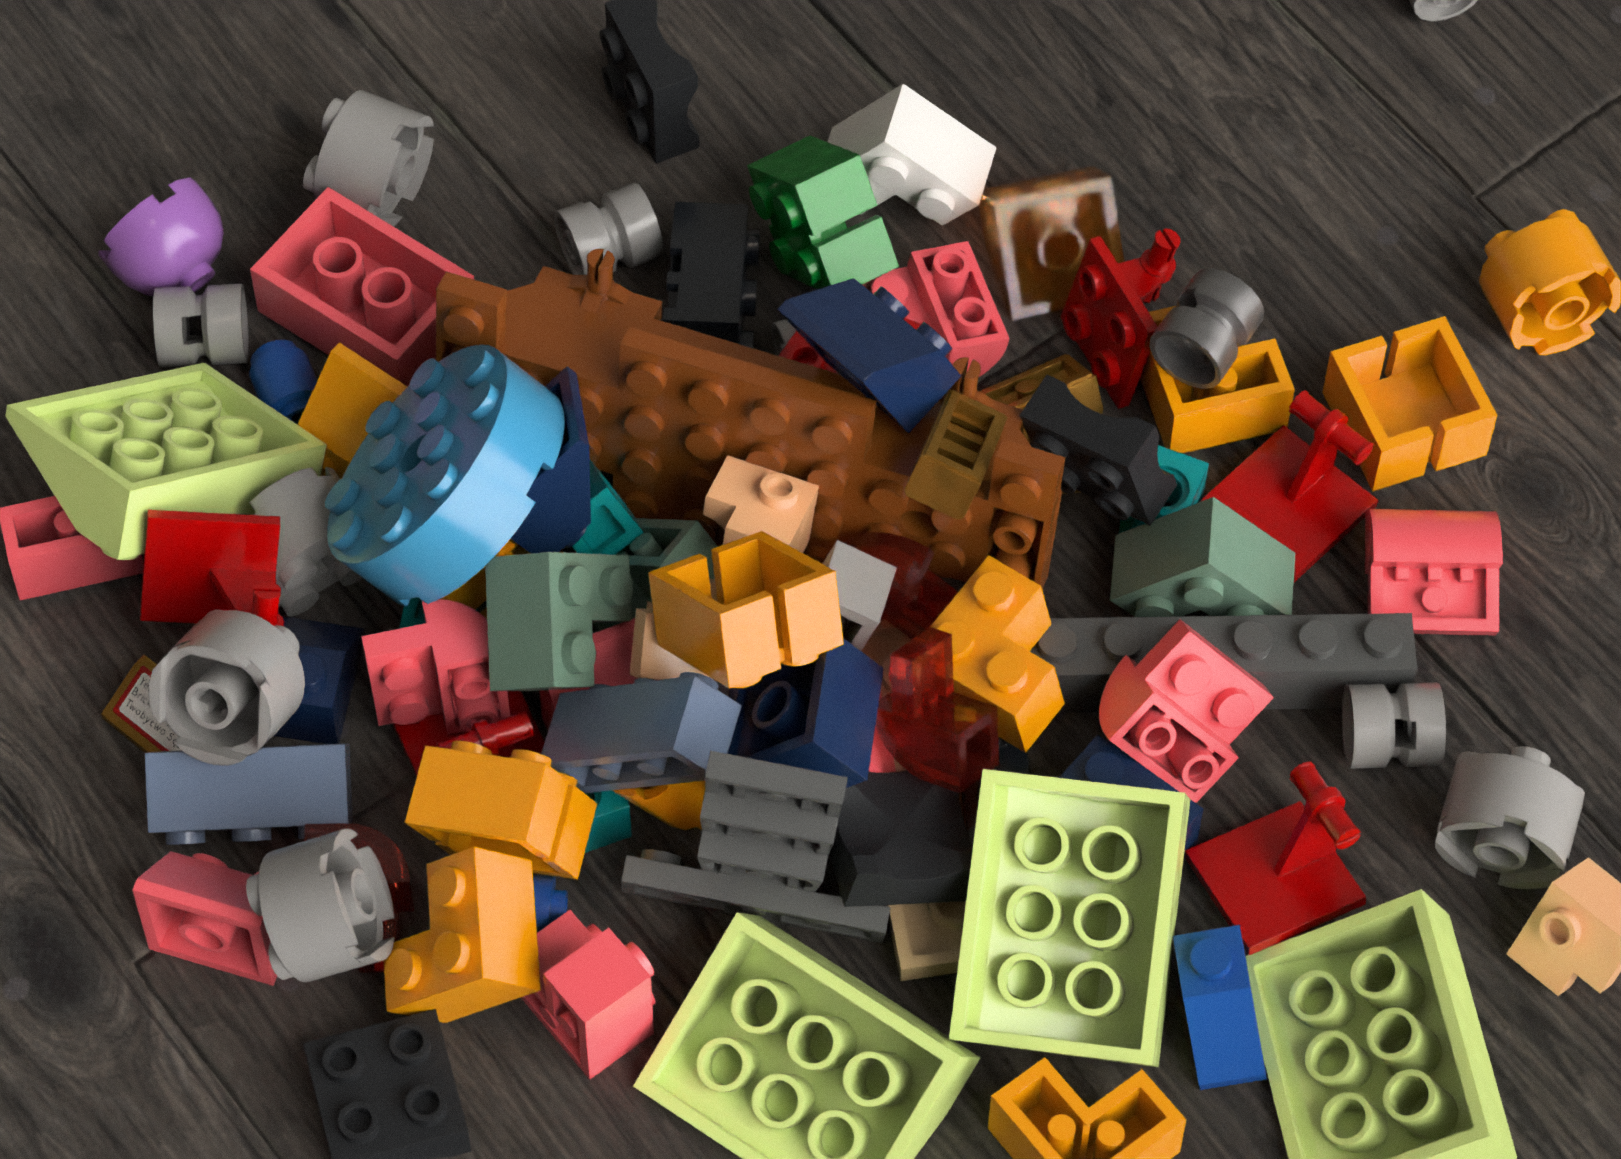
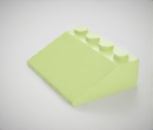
M206 363L8 404L5 417L76 531L99 546L104 554L117 560H132L141 554H145L148 510L253 515L255 510L249 502L278 480L307 468H313L318 477L321 476L327 446L326 443Z
M988 769L982 770L949 1040L1159 1067L1174 942L1173 936L1175 934L1191 800L1186 793Z
M1422 889L1246 956L1263 1059L1288 1159H1518L1450 915Z
M737 912L633 1087L742 1159H914L947 1115L981 1057L956 1041L949 1040L948 1036L763 917Z

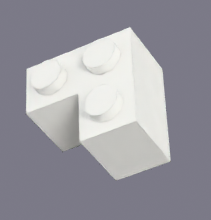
M904 84L832 127L828 142L860 154L877 205L897 195L917 208L923 216L936 221L942 226L979 205L996 151L995 146Z

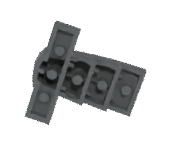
M711 750L705 774V794L700 814L702 835L697 859L702 870L680 866L682 858L676 854L644 849L642 850L641 858L626 855L621 879L622 893L704 908L729 916H735L737 912L759 915L775 925L800 927L877 943H883L891 908L883 905L844 907L840 890L838 897L816 892L823 882L827 858L834 844L848 777Z

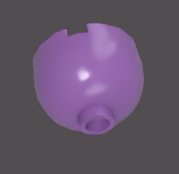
M190 177L179 179L169 184L175 195L159 203L153 194L144 199L127 213L103 240L110 250H99L98 256L112 273L129 288L147 296H153L154 289L161 287L190 286L196 292L205 286L215 275V271L210 265L221 251L224 235L221 216L209 196Z

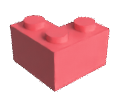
M55 496L0 507V524L8 563L20 601L143 573L144 563L142 554L132 560H117L107 556L99 546L76 531Z
M568 910L537 932L541 991L520 998L590 1080L654 1034L652 1006L656 1004L651 988V977L654 975V970L646 955L635 943L629 942L624 945L610 928L602 932L592 923L585 927L571 910Z

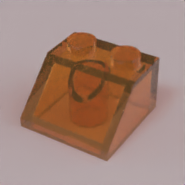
M1094 166L983 190L979 209L986 250L1011 320L1063 310L1091 238L1101 236L1117 263L1125 262L1111 176Z

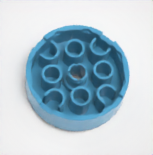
M481 344L466 347L450 354L439 362L434 358L426 360L413 374L409 386L393 403L391 401L383 402L370 415L365 428L368 435L356 451L342 479L332 487L326 497L325 507L330 511L327 540L333 556L402 606L407 607L410 600L416 597L429 604L458 589L496 556L536 502L526 494L541 467L544 470L554 468L562 445L565 417L559 398L498 349L490 345Z

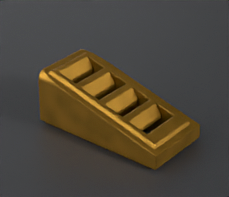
M949 389L906 484L905 494L909 498L954 519L964 518L983 481L1008 417L997 410ZM950 421H952V422H954V423H956V424H958V425H960V426H963V427H965V428H967V429H969V430H971V431H973V432H975V433H977V434H980V435L984 436V438L981 437V436H979V435H976V434H974V433H972V432H970V431H968V430H966V429H964V428H962V427H959V426H957V425L951 423Z

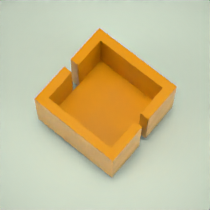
M1445 316L1393 332L1385 369L1386 378L1380 379L1387 349L1383 336L1330 351L1322 393L1331 411L1339 409L1348 416L1347 424L1365 439L1374 443L1372 446L1373 450L1369 456L1359 464L1372 492L1423 476L1428 462H1431L1436 472L1487 455L1497 413Z
M763 531L711 549L717 601L712 599L707 557L700 553L648 572L658 646L729 689L755 685L761 680L762 676L781 669V664L787 666L806 665L814 662L819 654L844 645L836 572Z
M453 741L451 749L425 746L405 819L407 825L428 840L436 841L435 845L450 855L475 846L532 860L533 873L578 880L597 803L576 787L577 779L557 772L551 767L552 760L549 757L529 750L515 749L512 751L511 758L491 755L492 751L488 748L466 741Z

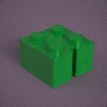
M809 135L747 165L754 184L749 187L750 199L758 215L763 220L769 218L772 225L769 228L774 240L769 242V250L775 265L782 274L803 282L807 286L821 289L853 278L863 285L899 267L882 216L876 214L849 228L846 226V220L877 206L860 154Z

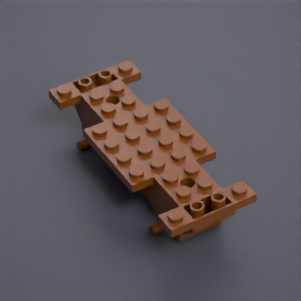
M604 249L592 250L587 255V275H572L543 266L534 283L507 291V289L446 271L436 288V360L438 362L463 348L482 344L498 349L544 386L566 366L576 372L589 442L590 460L598 470L613 474L612 487L628 505L635 518L698 520L716 545H723L725 530L716 521L703 515L705 497L727 455L819 485L810 539L803 554L822 564L838 540L882 559H891L933 572L941 577L967 582L987 556L990 555L1041 585L1042 591L1044 590L1049 573L1062 496L1060 488L1066 457L1033 448L1023 435L1024 425L1019 416L1023 409L997 402L977 390L981 367L974 359L968 371L969 358H959L953 363L961 377L950 390H954L997 410L1008 418L983 481L965 517L957 520L911 499L905 494L906 484L947 392L908 434L876 406V400L866 398L840 374L661 321L662 301L633 293L615 283L613 280L615 258L608 250L603 258ZM950 421L951 423H953V424H955V425H957V426H959V427H962V428H964V429H966V430H968V431H970V432H972V433H974V434H976V435H979V436H981V437L984 438V436H982V435H980V434H977V433H975V432H973V431H971V430H969V429H967V428H965V427H963V426H960V425H958V424H956V423Z

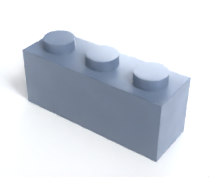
M684 672L680 674L679 678L664 680L638 678L633 684L618 686L595 684V687H590L587 690L560 693L541 754L552 760L551 767L554 770L577 779L576 787L584 793L705 781L710 750L728 753L742 705L718 690L719 685L715 680L694 672Z
M349 743L263 747L258 752L247 756L242 762L224 766L199 761L182 750L145 753L148 833L165 832L166 845L205 843V830L231 829L233 842L272 840L271 827L298 826L299 839H308L338 831L337 824L353 822Z

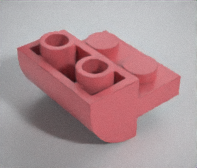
M968 241L913 251L910 253L907 267L893 269L863 284L872 294L882 286L910 312L905 318L920 324L925 322L940 334L953 348L945 356L952 365L959 358H969L968 371L974 359L980 364V377L1001 359L1007 349L1010 338Z
M1367 509L1365 511V574H1368V614L1412 613L1414 634L1492 636L1498 634L1499 568L1503 564L1500 520L1496 511Z
M439 599L429 604L422 601L425 623L361 636L378 726L392 723L401 725L414 724L427 716L443 713L447 735L463 731L470 732L472 724L486 719L488 724L510 717L507 691H490L487 619L475 609L450 600Z
M1179 619L1139 663H1136L1127 655L1118 663L1110 675L1101 696L1099 722L1102 731L1109 741L1176 790L1186 793L1193 802L1197 803L1239 758L1230 744L1274 697L1261 682Z

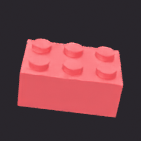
M329 187L319 195L250 268L257 311L327 355L340 342L407 387L413 374L421 364L431 358L436 360V288L445 272L475 280L474 275Z

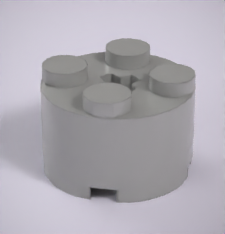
M365 90L356 91L346 101L334 98L327 107L322 120V131L327 133L319 156L315 155L305 170L303 189L313 192L315 199H317L329 187L394 227L402 219V216L392 213L401 198L413 201L425 177L433 150L434 139L423 134L424 127L434 126L433 119L430 116Z
M325 467L326 476L319 477L313 468L294 472L273 483L249 502L255 510L253 515L280 516L281 525L276 566V584L281 587L279 607L283 608L287 616H297L310 609L319 599L318 592L338 581L343 586H348L362 579V577L337 560L328 546L327 526L330 511L325 507V500L332 487L340 480V477L333 468Z
M213 610L208 612L165 654L152 671L148 692L151 710L157 722L161 725L165 720L178 736L173 743L184 753L205 763L223 766L233 765L242 762L247 756L258 752L297 711L303 699L305 677L302 663L298 656L299 642L295 634L284 626H273L263 618L248 612L238 610Z
M1516 747L1512 750L1511 755L1462 752L1457 756L1437 827L1435 848L1448 864L1476 878L1478 867L1500 873L1498 885L1514 889H1541L1549 887L1554 880L1560 877L1561 871L1564 872L1568 863L1585 792L1565 775L1551 768L1550 757L1535 748Z
M342 829L268 852L261 862L259 874L250 876L247 879L246 892L249 904L258 916L263 917L265 928L271 941L268 950L270 963L273 971L281 980L295 977L302 982H312L383 961L392 952L394 937L383 940V921L394 918L393 903L387 880L372 849L369 846L357 849L350 841L359 835L352 829Z

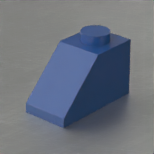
M1240 925L1173 936L1200 1090L1266 1080L1262 1047Z

